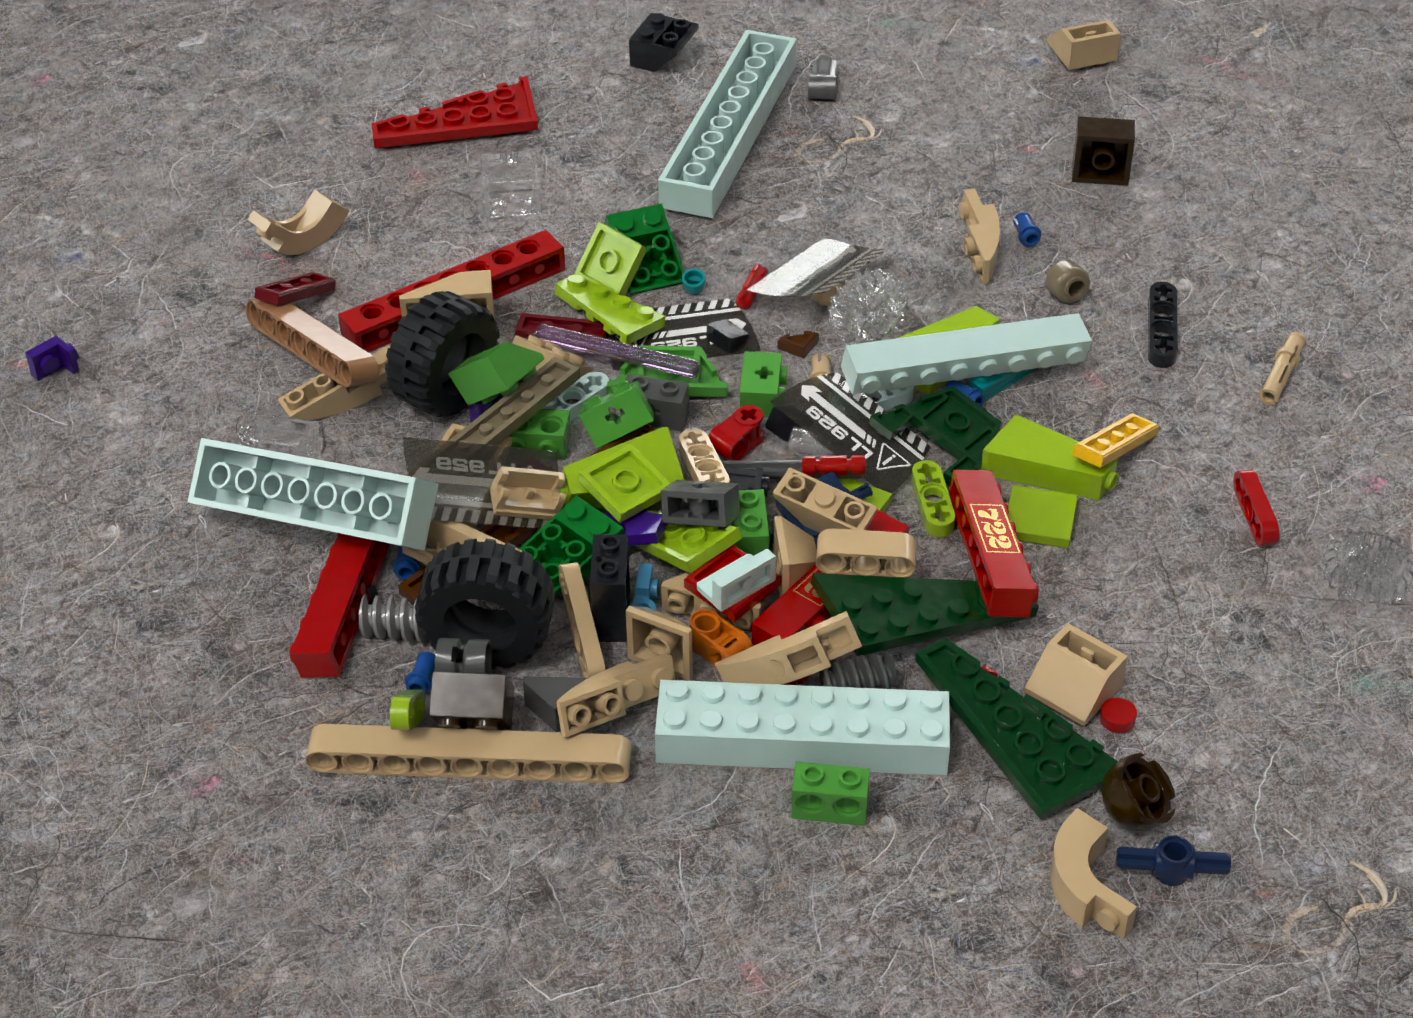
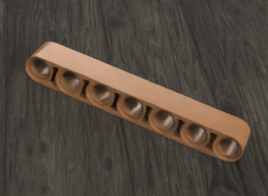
M259 299L247 301L246 315L249 323L254 328L343 387L349 388L373 383L378 380L379 366L372 354L293 304L287 303L276 306Z

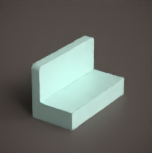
M768 549L754 556L746 554L697 582V590L722 612L776 580V556Z

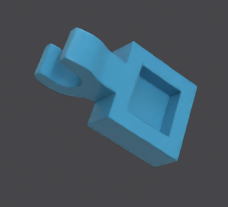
M639 563L635 584V598L631 606L648 607L656 610V604L652 599H658L659 579L653 578V564Z

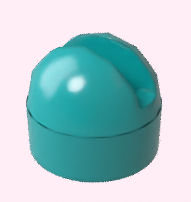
M691 268L683 273L682 285L687 293L695 295L704 290L706 278L702 270Z

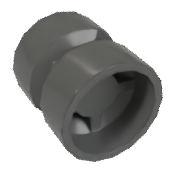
M460 638L438 639L435 653V672L491 674L492 645L489 639H469L466 644H463Z

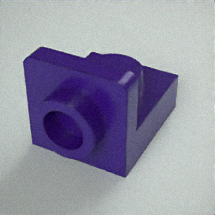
M57 335L25 352L31 376L37 381L63 367L72 374L79 372L77 364L79 356L75 347L71 343H65Z

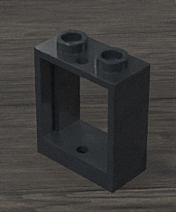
M593 534L590 598L591 613L599 642H627L626 609L630 606L631 597L628 535Z

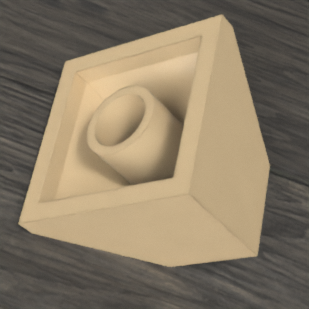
M775 516L773 554L776 556V573L782 576L781 586L778 587L780 597L816 565V546L814 537L782 516Z
M628 606L626 609L628 658L642 662L661 654L670 655L673 659L675 676L690 681L693 677L692 629L678 618L672 617L667 613L648 607Z

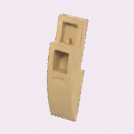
M975 188L965 189L963 202L959 203V214L961 219H965L968 232L967 238L963 240L964 252L966 255H970L973 272L978 273L982 284H987L992 278L997 264L1000 238L999 217L994 204H982Z
M388 345L372 354L379 366V378L376 382L346 388L324 373H321L277 400L291 421L320 419L363 405L383 394L380 385L387 382L388 376L385 372V364L388 363L386 353L390 346Z
M847 611L784 639L777 635L715 663V666L723 682L782 685L831 667L830 660L860 648L862 644Z
M661 654L637 664L626 661L606 669L571 688L556 701L561 735L568 737L626 715V708L658 697L660 680H676L672 656Z

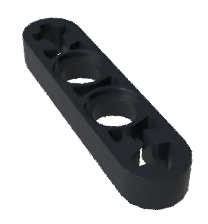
M1156 282L1151 285L1148 298V360L1155 367L1168 368L1175 364L1178 349L1177 289L1171 283ZM1161 296H1164L1165 300H1160ZM1156 313H1165L1169 316H1159ZM1156 332H1165V333H1168L1169 335H1168V336L1158 335V334H1156ZM1160 348H1165V353H1161Z

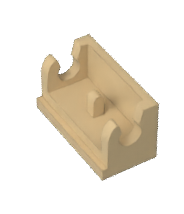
M501 466L489 488L494 515L550 520L561 510L567 495L560 493V488L563 487L565 482L564 472Z

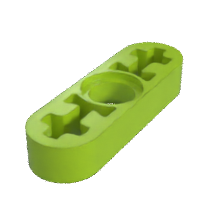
M930 460L919 461L912 468L911 483L925 530L932 536L946 537L954 531L955 512L941 467ZM925 475H927L928 478L931 479V482L926 483ZM929 495H936L940 497L941 500L929 501L925 499V497ZM940 513L941 522L935 518V514Z
M406 689L392 697L390 706V727L392 730H412L423 722L426 707L424 690Z

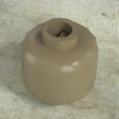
M1062 260L1055 263L1048 271L1046 286L1050 293L1060 301L1067 304L1075 303L1087 294L1090 287V278L1087 272L1075 262Z

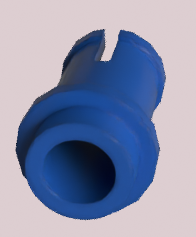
M1021 212L1015 216L1017 220L1013 219V224L1019 232V241L1026 246L1036 245L1040 241L1041 230L1038 226L1034 225L1029 213Z
M960 380L947 382L945 389L954 386L978 405L983 406L985 397L980 389L971 388Z
M398 545L397 559L393 563V571L399 579L406 580L418 572L420 566L416 559L403 554L402 546Z
M427 651L418 654L412 672L405 678L406 689L424 690L425 694L431 691L432 675L435 671V654Z

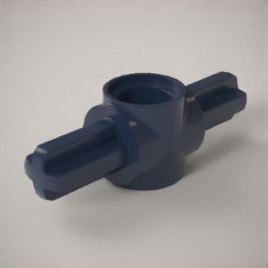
M1170 835L1164 837L1159 843L1154 842L1153 849L1117 848L1116 865L1120 869L1152 870L1153 877H1156L1159 882L1168 886H1179L1187 879H1193L1194 873L1229 874L1231 870V857L1227 853L1195 851L1194 845L1187 839L1177 835Z

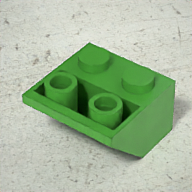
M506 341L467 358L450 371L448 375L468 406L478 401L486 404L499 395L498 393L506 396L519 387L517 381L526 380L537 372L535 367L545 358L542 353Z

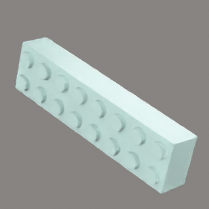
M201 438L187 502L425 551L439 483L405 475Z
M660 680L655 727L656 763L795 769L796 762L869 768L870 772L924 775H947L950 752L949 691Z

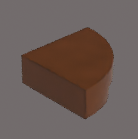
M804 331V334L790 336V333L786 334L778 340L777 349L805 358L819 342V333Z

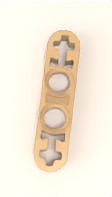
M696 429L682 432L679 435L680 454L693 481L730 483V478L707 433Z
M578 562L560 564L559 582L583 678H590L604 671L605 664Z

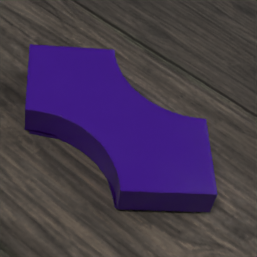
M647 508L621 523L608 511L606 513V516L624 528L625 535H628L629 546L659 543L668 524L663 523L662 514L646 511Z

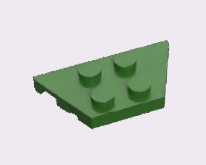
M640 345L633 352L632 358L620 367V375L615 380L610 379L607 382L608 394L612 393V387L625 381L627 374L689 383V396L727 397V383L720 381L717 376V369L712 362L707 360V355L700 346Z

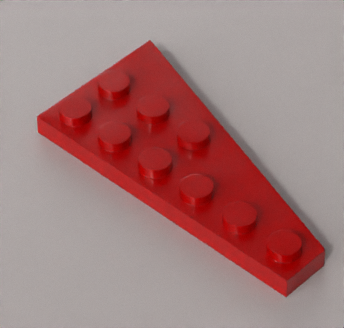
M528 76L520 77L519 83L508 86L506 82L496 85V90L487 93L478 90L443 101L442 107L432 110L428 106L420 108L419 113L408 117L401 114L372 123L374 147L391 148L408 144L418 145L426 142H445L453 139H472L479 136H499L505 133H526L538 130V120Z

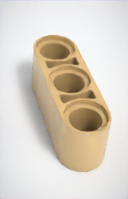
M826 529L817 538L815 563L816 567L826 574L909 577L916 569V540L913 536L902 532Z

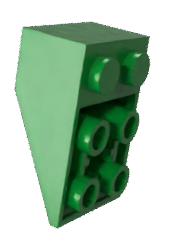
M662 203L606 215L604 224L648 248L629 286L628 291L630 295L682 284L684 270Z
M576 495L524 543L519 550H525L533 556L534 562L539 561L546 569V574L552 579L555 596L562 594L559 582L560 564L578 562L584 583L590 581L593 534L625 535V531L621 525Z

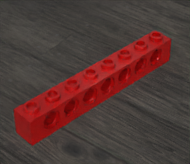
M545 229L339 313L341 335L369 353L392 343L390 339L393 332L397 331L398 323L402 318L399 295L459 272L491 270L493 300L565 271L564 246Z

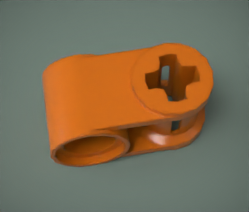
M700 609L690 616L689 627L692 629V650L711 663L714 668H716V662L753 646L750 638L742 630L735 628L712 610Z

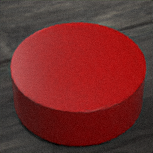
M1115 697L1106 700L1102 704L1100 722L1107 730L1115 733H1124L1130 731L1135 726L1137 709L1132 702L1124 698Z

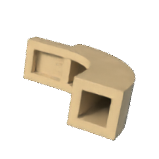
M314 189L301 211L290 219L276 221L253 210L248 221L257 227L255 232L262 236L261 240L274 250L282 254L298 255L306 253L326 242L341 226L349 210L332 198Z
M1076 808L1063 822L1055 839L1050 872L1054 895L1066 914L1082 928L1092 918L1103 929L1112 931L1122 939H1125L1133 930L1137 906L1103 885L1090 869L1091 864L1105 850L1108 827Z

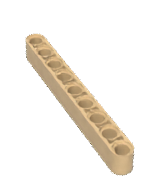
M319 724L314 726L311 731L305 763L310 769L322 773L615 784L625 781L629 776L632 744L628 738L617 734L576 733L563 737L561 732L415 727L412 730H392L390 726Z

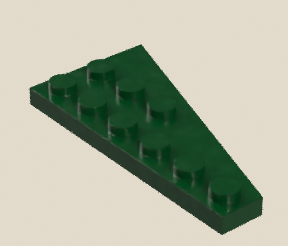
M813 573L810 582L832 617L847 611L862 644V647L853 650L857 656L1034 617L1039 609L1038 604L1033 603L1030 617L989 616L978 583L971 580Z
M946 638L916 652V663L939 691H949L950 706L1040 820L1101 789L1106 773L1118 762L1103 751V745L1094 739L1089 742L1073 731V725L1027 693L1022 696L1009 687L1010 682L1000 675L996 678L980 667L979 660Z

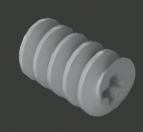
M364 594L359 608V626L362 636L364 638H371L375 633L377 639H384L388 634L391 640H398L402 635L404 641L410 642L416 637L419 643H425L426 640L420 632L421 628L418 627L415 619L416 601L413 608H409L407 598H402L399 607H396L394 597L389 596L386 605L383 606L380 595H375L371 605L368 604L367 594Z

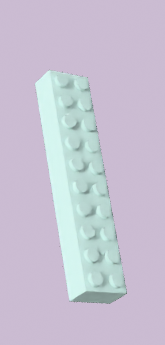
M751 30L744 32L658 179L659 204L662 203L664 209L693 214L699 217H714L796 67L797 38Z

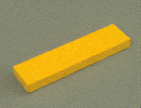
M1132 413L1075 444L1072 455L1101 468L1155 437L1159 426Z

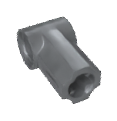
M821 55L820 58L814 60L812 74L809 75L808 98L835 100L837 76H835L836 61L831 59L830 55Z

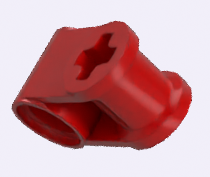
M745 405L738 408L722 423L717 424L708 435L716 452L727 460H741L753 448L760 445L764 440V432L760 425L763 421V412L757 406Z

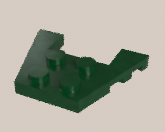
M952 386L920 397L917 403L908 406L905 404L894 406L891 412L881 414V412L874 413L870 416L868 425L889 441L909 425L916 427L958 459L943 474L945 483L950 486L953 470L980 469L983 449L997 435L1002 422Z

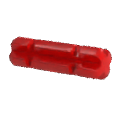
M760 264L753 266L735 301L738 307H742L744 310L751 307L768 274L766 267H762Z
M847 455L820 456V459H816V456H804L802 459V472L806 475H817V472H821V475L829 472H834L835 475H848V472H852V475H863L866 473V458L864 455H852L851 458H847Z

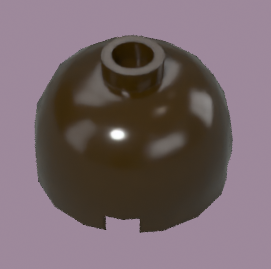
M1142 753L1131 754L1115 763L1106 773L1101 787L1102 799L1107 813L1122 827L1135 831L1158 827L1168 822L1175 813V808L1170 810V800L1175 798V792L1169 776L1155 760L1148 762L1141 758L1145 755Z

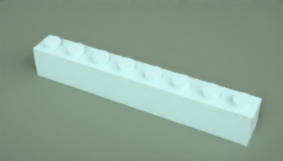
M1079 313L846 345L841 368L852 395L873 393L881 390L902 389L923 384L931 385L937 382L958 381L965 378L991 376L999 373L1048 368L1069 363L1076 364L1085 361L1092 339Z

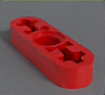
M1254 469L1236 471L1233 479L1235 495L1258 546L1277 544L1279 541L1278 522L1257 473Z

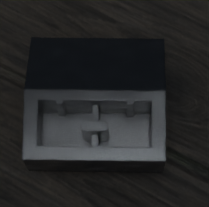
M650 13L629 38L630 66L652 72L656 71L679 54L699 29V24L689 22L686 19L664 16L661 13Z

